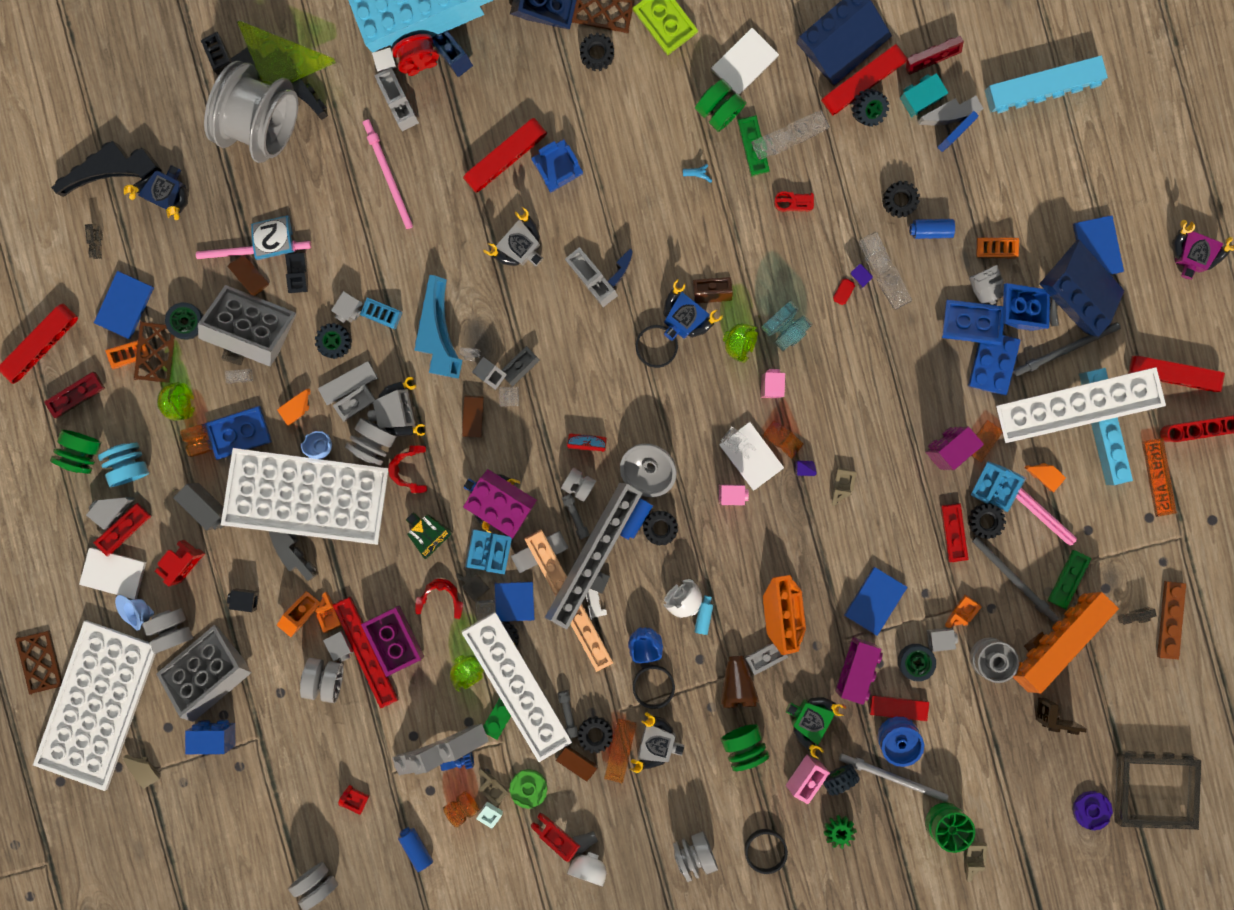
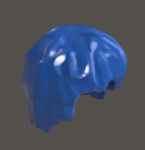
M644 627L638 628L631 634L628 648L633 662L648 663L662 658V638L655 630Z

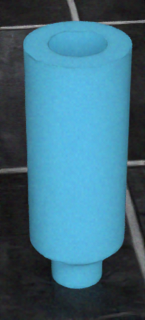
M704 595L697 614L695 633L708 635L713 610L711 596Z

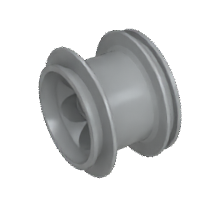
M234 61L227 65L216 79L207 101L204 129L208 140L216 143L221 148H227L236 141L249 145L252 159L257 163H262L269 158L276 157L288 143L298 115V96L294 91L291 81L287 78H280L270 86L258 81L257 71L250 63Z

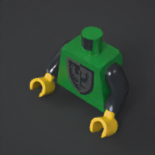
M825 697L803 700L800 707L790 702L785 712L794 717L791 724L793 725V732L800 744L810 751L813 757L819 759L815 755L816 750L819 749L823 753L824 750L819 746H815V744L819 745L834 715L844 716V714L839 713V707L846 709V706L844 704L836 705L835 702Z

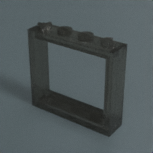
M1135 751L1117 753L1115 822L1121 827L1199 830L1201 760L1194 757V754L1182 753V755H1175V753L1162 752V755H1156L1155 752L1144 751L1143 754H1136ZM1130 763L1189 766L1187 817L1128 814Z

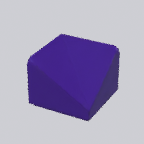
M862 264L856 266L850 273L858 282L860 289L873 278V275Z
M795 461V475H817L814 461Z

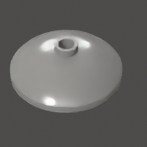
M644 443L631 447L626 451L620 463V473L624 483L642 492L641 496L657 497L667 493L673 487L677 477L676 464L671 455L663 448L653 444Z

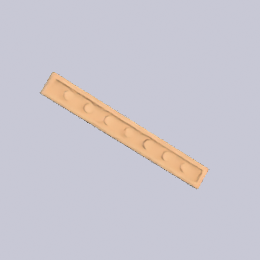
M540 529L524 539L554 595L557 596L567 575L545 534ZM581 604L571 622V626L597 672L613 664V660Z

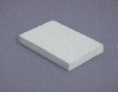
M751 28L711 68V71L720 80L724 79L732 87L731 91L734 94L738 93L740 95L779 54Z
M751 422L719 444L753 491L784 469Z
M90 547L79 585L137 599L147 562L115 553L106 556L100 549Z

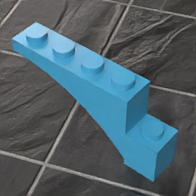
M429 275L414 350L432 354L429 373L459 379L462 360L458 358L452 346L445 320L444 303L447 280Z

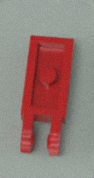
M539 813L537 817L546 825L545 829L535 822L531 824V828L563 860L570 862L580 848V845L547 816Z

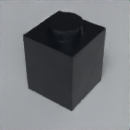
M239 588L231 590L227 597L229 609L244 612L256 611L259 591Z

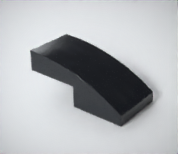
M306 252L285 254L288 293L308 292Z

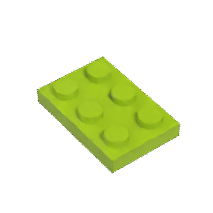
M642 0L633 7L634 13L667 56L698 33V29L676 0Z

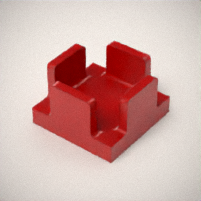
M186 540L178 541L177 545L180 548L177 552L168 550L157 563L159 567L155 569V572L164 579L163 583L168 587L182 583L205 555L202 550L195 549Z

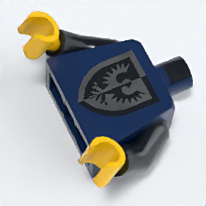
M172 165L166 175L155 171L134 185H126L124 187V195L130 192L129 198L131 200H134L136 193H139L138 196L166 209L168 218L174 214L175 220H179V213L188 204L186 185L177 181L182 170Z

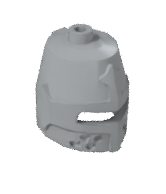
M998 265L969 277L972 290L980 303L993 305L997 303L996 300L1004 296V281Z

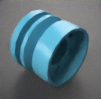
M137 442L120 444L98 455L99 461L109 460L101 465L102 468L112 467V471L105 474L109 487L123 485L149 475L146 462L135 461V459L142 456L140 451L133 452L140 448Z

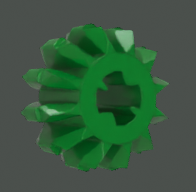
M840 815L836 816L835 821L832 817L829 818L831 824L825 823L824 826L827 830L823 831L824 836H827V843L832 842L833 848H836L839 844L840 849L844 848L845 843L848 847L851 846L849 840L855 841L856 838L853 834L857 833V830L853 828V821H848L847 816H844L841 820ZM840 829L843 833L839 834L837 831Z

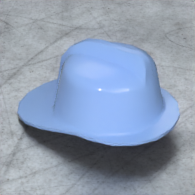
M118 595L115 598L116 609L119 615L137 631L140 630L142 623L149 621L150 617L154 615V611L143 599L129 600L123 595Z

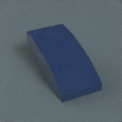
M631 249L616 262L620 270L608 280L613 289L621 281L630 265L633 254Z

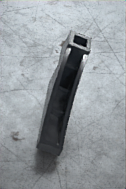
M248 46L230 59L232 62L241 61L252 64L257 71L259 80L274 83L280 78L289 79L297 96L306 102L321 120L328 116L324 111L327 107L321 99L316 100L313 95L316 93L309 83H304L302 79L305 76L298 67L294 69L291 64L294 61L287 51L283 53L278 48L266 58H263L257 49L254 51Z
M111 141L102 145L101 150L97 153L89 155L84 163L73 167L68 175L57 179L51 188L56 194L64 197L73 190L100 179L125 176L143 179L155 171H162V169L145 149H136L128 157L119 144Z

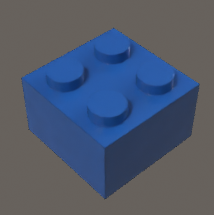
M201 720L185 731V755L225 754L236 746L235 723H229V720H219L217 723H210V720Z

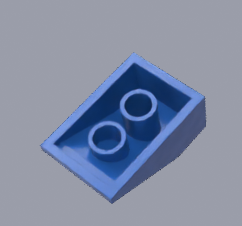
M1005 283L1003 323L1017 329L1029 331L1048 329L1050 295L1041 288Z

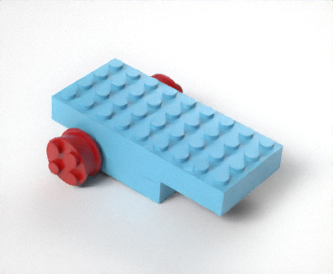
M493 0L348 1L364 43L373 53L390 45L393 56L398 58L399 71L408 73L409 76H414L419 71L433 68L437 65L439 54L432 47V37L483 16L484 12L481 6Z

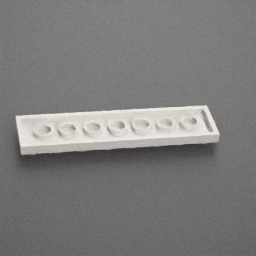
M1155 367L997 405L996 408L1005 443L1164 407L1166 403L1157 368Z
M496 612L462 630L464 638L538 762L571 744L572 741Z

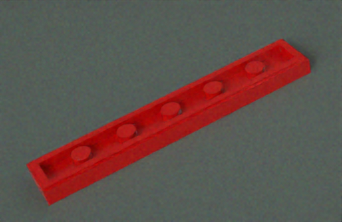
M351 596L333 604L332 606L380 709L398 701L399 699L389 677H386L361 626L363 621Z

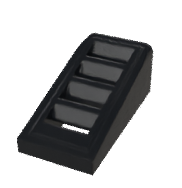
M215 32L202 39L201 43L213 71L219 76L223 69L232 61L219 33ZM218 42L216 45L209 48V45Z

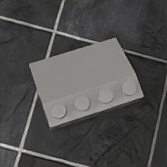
M225 285L199 321L198 339L271 367L282 348L296 317V312Z
M214 625L156 675L179 717L194 722L252 672L240 653L221 630Z

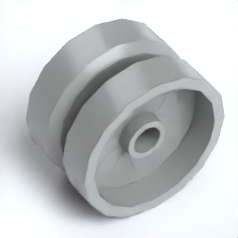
M320 862L309 869L288 887L293 897L301 896L298 904L302 910H309L321 902L339 885L334 876L324 878L329 871L324 862Z

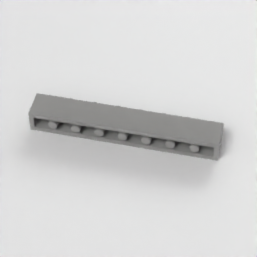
M619 483L544 618L564 629H568L639 501L642 492L627 483Z

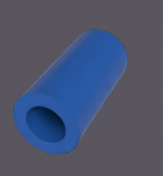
M917 219L910 224L909 233L913 235L914 239L953 238L955 235L954 219Z
M640 498L620 535L627 540L630 537L634 539L653 505Z
M407 827L399 832L398 840L415 870L420 872L433 863V859L415 828L410 829Z

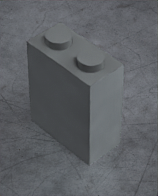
M200 483L186 484L173 497L206 531L222 529L224 527L221 525L223 506Z

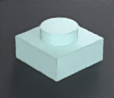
M486 802L477 814L476 820L493 828L501 818L503 811Z

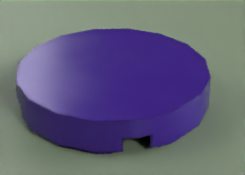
M1084 792L1077 797L1073 804L1074 818L1078 824L1089 830L1095 831L1104 828L1110 822L1109 819L1113 814L1110 801L1099 792Z

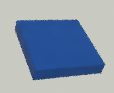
M973 111L937 148L944 152L979 115Z
M533 582L495 583L496 614L501 622L535 620Z

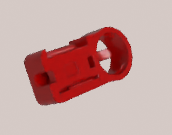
M782 191L774 198V207L781 212L812 211L814 208V194L794 195V192ZM781 195H785V196H787V197H789V198H777V197H779V196H781ZM789 202L790 206L787 208H781L778 206L777 203Z

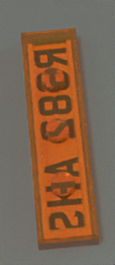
M1158 438L1142 441L1155 516L1176 514L1164 439Z

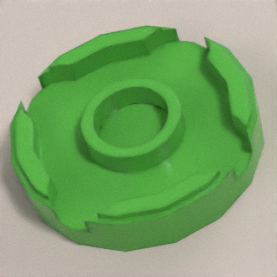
M531 769L522 770L515 774L509 788L514 803L527 809L540 805L546 798L548 790L547 781L543 775Z

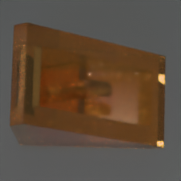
M774 420L762 434L763 437L791 459L804 445L791 431Z

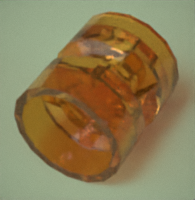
M204 424L180 431L182 440L187 442L185 450L188 457L198 456L213 450L210 440L205 439L207 431Z
M464 791L456 797V802L452 801L443 807V811L450 823L458 828L466 821V817L471 818L477 814L479 807L474 798L467 791Z

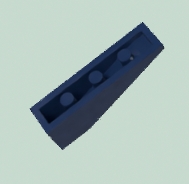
M448 31L432 37V45L457 77H460L473 67L467 54Z

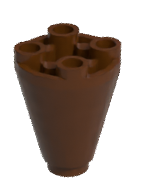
M744 656L729 657L720 700L723 708H738V704H742V707H756L757 702H759Z

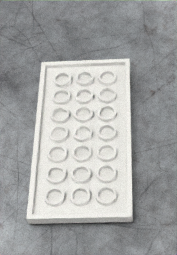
M233 448L221 525L378 545L389 471L388 468Z
M88 620L83 622L33 766L103 791L108 789L156 655L152 651L150 642Z

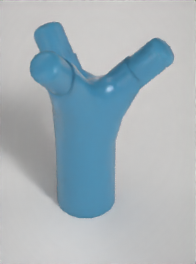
M708 164L700 168L683 169V176L700 177L709 183L712 182V179L704 174Z

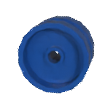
M896 716L889 718L880 726L877 740L883 756L889 763L895 766L906 767L913 765L921 758L924 752V741L912 720Z

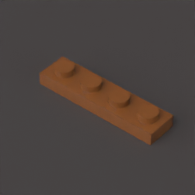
M1164 581L1157 657L1179 660L1186 583Z

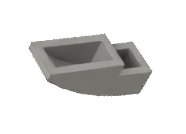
M392 67L374 75L401 131L419 124Z
M977 96L960 105L955 98L922 116L918 123L919 125L929 126L952 124L965 120L973 111L979 114L984 108Z
M580 247L565 258L572 270L602 307H605L618 296L613 287Z

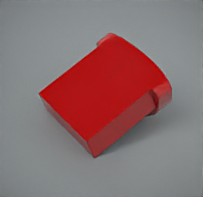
M349 785L340 797L338 805L361 815L370 796Z

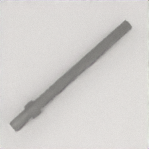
M842 753L839 757V761L852 764L854 769L859 771L861 769L944 802L948 800V795L865 763L863 759L858 757L853 758Z

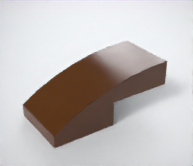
M464 396L462 437H482L484 397Z

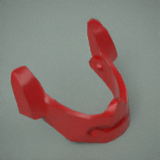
M410 446L408 452L397 454L389 463L388 471L390 478L399 486L409 487L411 493L426 492L427 486L408 483L402 480L398 475L400 471L398 464L407 456L425 453L426 447Z
M434 579L426 586L423 596L416 598L415 613L421 614L428 593L435 588L439 591L445 589L453 598L454 618H461L463 602L458 600L457 588L449 580Z

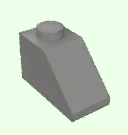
M127 497L96 500L89 506L90 511L86 516L103 530H106L124 514L135 499Z

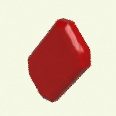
M847 278L843 279L833 296V300L840 305L846 304L855 287L854 282Z

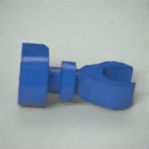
M470 752L456 761L441 764V771L455 767L462 768L463 765H465L466 769L473 768V754Z

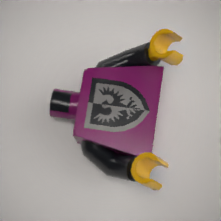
M1182 220L1180 222L1182 230H1179L1172 242L1175 263L1184 267L1181 277L1191 280L1195 271L1200 273L1211 270L1222 262L1230 253L1229 250H1234V245H1229L1233 238L1228 237L1224 247L1223 243L1194 232L1195 224L1192 221L1188 227H1185L1187 221Z

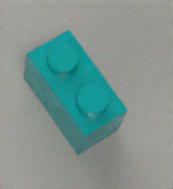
M937 73L932 76L928 74L919 80L920 83L914 86L911 84L903 90L904 93L900 100L911 118L940 101L948 94Z

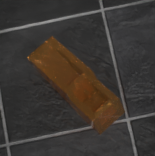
M618 718L604 779L623 783L636 722Z

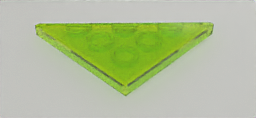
M237 21L261 80L265 84L271 86L280 78H287L293 82L336 63L332 57L242 21Z

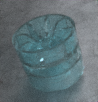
M791 300L761 327L769 337L778 331L781 333L774 343L782 351L786 350L790 345L794 346L807 334L806 331L813 325L805 315L796 320L793 319L798 313L799 308Z

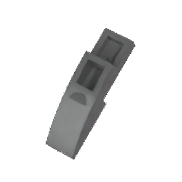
M269 531L272 544L289 572L297 568L307 581L312 580L318 575L315 572L316 567L310 561L307 562L303 558L304 554L298 547L293 546L299 541L296 538L297 535Z

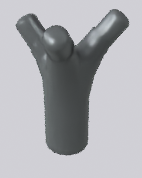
M1053 298L1050 308L1051 327L1059 326L1058 304Z

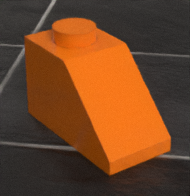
M306 591L282 615L277 626L292 637L315 612L320 602Z

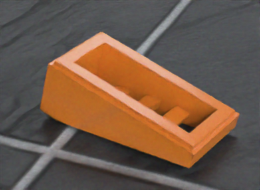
M977 238V258L1015 259L1019 256V238ZM984 243H987V253H984ZM992 243H995V253H992ZM1000 243H1003V253H1000ZM1009 244H1011V252H1010V253H1008Z
M138 340L105 350L112 370L136 362ZM146 344L141 347L143 353L141 357L143 359L149 355ZM132 347L135 357L131 358L128 348ZM122 350H125L127 360L123 359ZM114 353L118 354L120 362L116 363Z

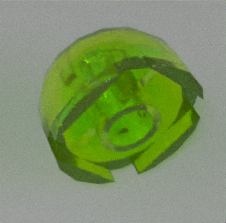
M741 323L736 324L729 331L725 332L723 342H725V350L730 358L741 363H745L749 359L747 354L749 351L753 352L757 342L758 332L755 331L757 327Z
M170 383L159 391L157 407L167 419L173 421L189 419L195 411V406H191L190 400H194L193 393L185 383Z
M460 655L454 660L455 664L451 667L449 673L453 687L459 692V688L467 689L483 678L481 674L484 673V670L476 656L468 655L464 657V655Z

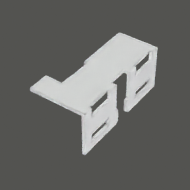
M589 589L586 599L587 602L588 599L590 601L588 609L591 620L594 617L607 615L606 609H601L598 592Z

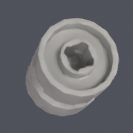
M573 467L561 489L569 494L575 493V497L584 502L596 480L588 475L584 477L583 472Z

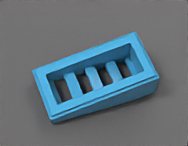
M367 297L360 315L396 330L403 312ZM372 303L374 304V306L372 308L370 315L366 314L370 304ZM377 307H381L377 317H374ZM384 309H386V315L384 319L381 320L380 318L383 314ZM393 312V317L390 323H388L387 320L390 316V313Z

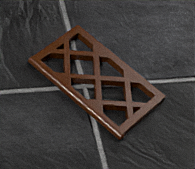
M576 0L572 23L629 33L635 0H611L613 3L605 8L602 7L598 0H590L586 4H583L581 0ZM596 2L601 11L591 16L586 7ZM618 3H630L629 9L623 12ZM615 6L620 15L611 20L606 11ZM582 10L589 17L586 21L577 19V14ZM604 14L608 23H596L594 19ZM623 17L626 22L625 28L616 27L614 23Z
M140 321L134 380L170 383L175 336L171 334V338L167 342L161 336L160 332L167 329L166 325ZM144 326L151 327L155 332L147 339L143 337ZM158 335L164 344L154 350L148 341ZM146 344L152 353L143 359L141 357V347ZM167 346L169 348V356L164 362L158 352ZM156 355L162 364L152 370L146 361ZM142 364L150 371L146 376H138L139 366ZM163 366L167 369L166 379L159 378L155 373Z
M50 631L15 638L29 695L61 687L62 679ZM41 636L46 637V648L37 643ZM26 640L31 643L27 652L23 651L21 641ZM34 646L43 650L39 659L30 655ZM46 653L51 657V667L42 662ZM27 658L36 663L32 671H29L27 668ZM39 665L48 670L44 679L34 674ZM51 672L55 674L56 684L47 682ZM32 677L41 682L36 689L32 688Z

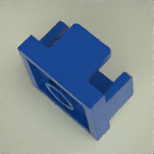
M565 140L558 143L553 141L538 150L539 154L531 158L550 193L583 175L577 158Z

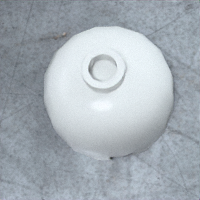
M691 579L683 580L684 584L679 588L676 584L664 598L666 602L664 607L670 613L680 618L695 615L701 606V590Z
M588 852L587 855H579L572 860L567 874L603 887L606 879V867L602 861L598 860L599 855Z

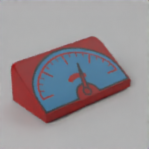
M569 434L567 447L605 452L607 438Z

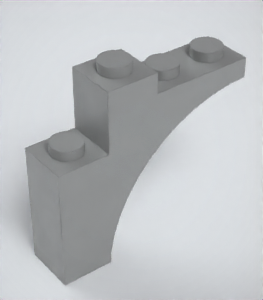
M478 724L469 726L430 745L392 757L399 775L415 773V775L422 774L443 763L458 760L489 742L483 725Z

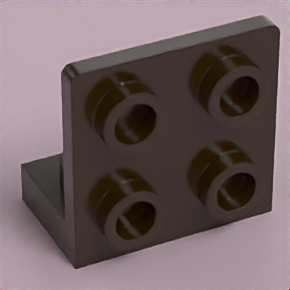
M1039 697L1036 720L1043 727H1047L1049 731L1060 732V729L1067 730V733L1079 735L1080 732L1086 733L1087 728L1077 722L1059 719V705L1047 698Z

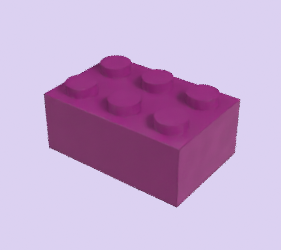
M969 426L949 427L942 433L943 437L940 440L936 439L927 446L929 449L925 453L940 470H955L984 444Z
M487 469L480 477L463 508L513 539L537 500Z
M400 605L361 624L386 677L425 657Z
M852 637L835 689L841 698L864 705L865 700L868 701L871 692L869 687L871 682L875 681L877 674L875 668L877 663L880 664L883 656L882 649L876 644Z

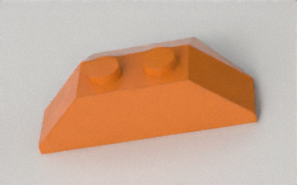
M790 575L774 577L763 595L766 631L781 655L799 652L800 644L806 631L802 591Z

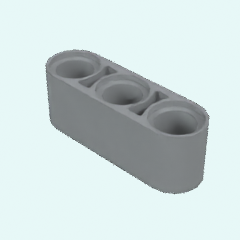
M560 531L546 537L555 555L569 548ZM529 547L511 555L519 573L538 564Z

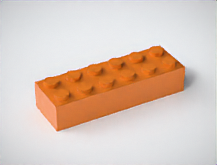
M1103 592L1082 594L1077 599L1078 603L1076 606L1069 608L1065 612L1063 620L1057 621L1052 626L1053 630L1051 633L1044 635L1039 641V646L1036 649H1031L1026 655L1027 659L1023 663H1019L1018 670L1013 678L1027 692L1041 694L1118 611L1119 608Z

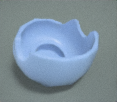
M314 431L305 436V440L300 446L302 452L309 458L323 459L331 451L332 440L323 431Z

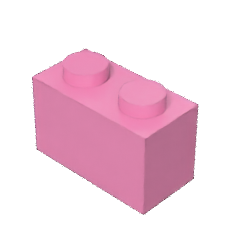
M780 369L767 370L761 377V398L784 397L785 373H780Z
M719 484L720 505H745V501H748L749 492L748 489H745L744 485Z
M806 755L787 782L786 787L794 797L809 804L830 772L820 761Z

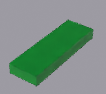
M757 115L738 119L737 122L750 176L770 172Z
M1072 550L1047 601L1067 610L1092 558Z

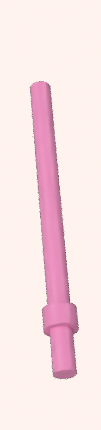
M365 120L363 125L368 135L369 145H372L405 228L410 229L413 227V224L379 144V136L374 132L370 120Z
M292 241L294 252L301 249H311L312 247L311 241ZM253 246L197 251L196 258L205 259L254 254Z

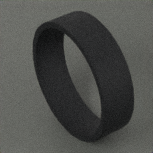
M652 325L645 328L639 334L636 340V353L638 358L645 365L653 368H660L668 365L675 358L678 350L677 338L675 337V352L673 357L668 362L661 365H652L647 363L645 360H643L638 351V342L640 337L644 332H646L649 329H668L667 327L662 325Z
M650 665L642 668L635 675L633 694L642 706L649 709H659L666 706L673 698L675 692L674 680L665 668L658 665ZM650 669H658L665 672L672 681L670 696L663 703L657 705L643 702L635 691L637 678L644 671Z
M757 830L749 836L745 843L747 862L758 873H775L786 863L788 856L787 846L782 836L773 830ZM763 834L776 836L784 845V855L781 861L776 866L767 869L755 866L748 858L750 843L753 839Z

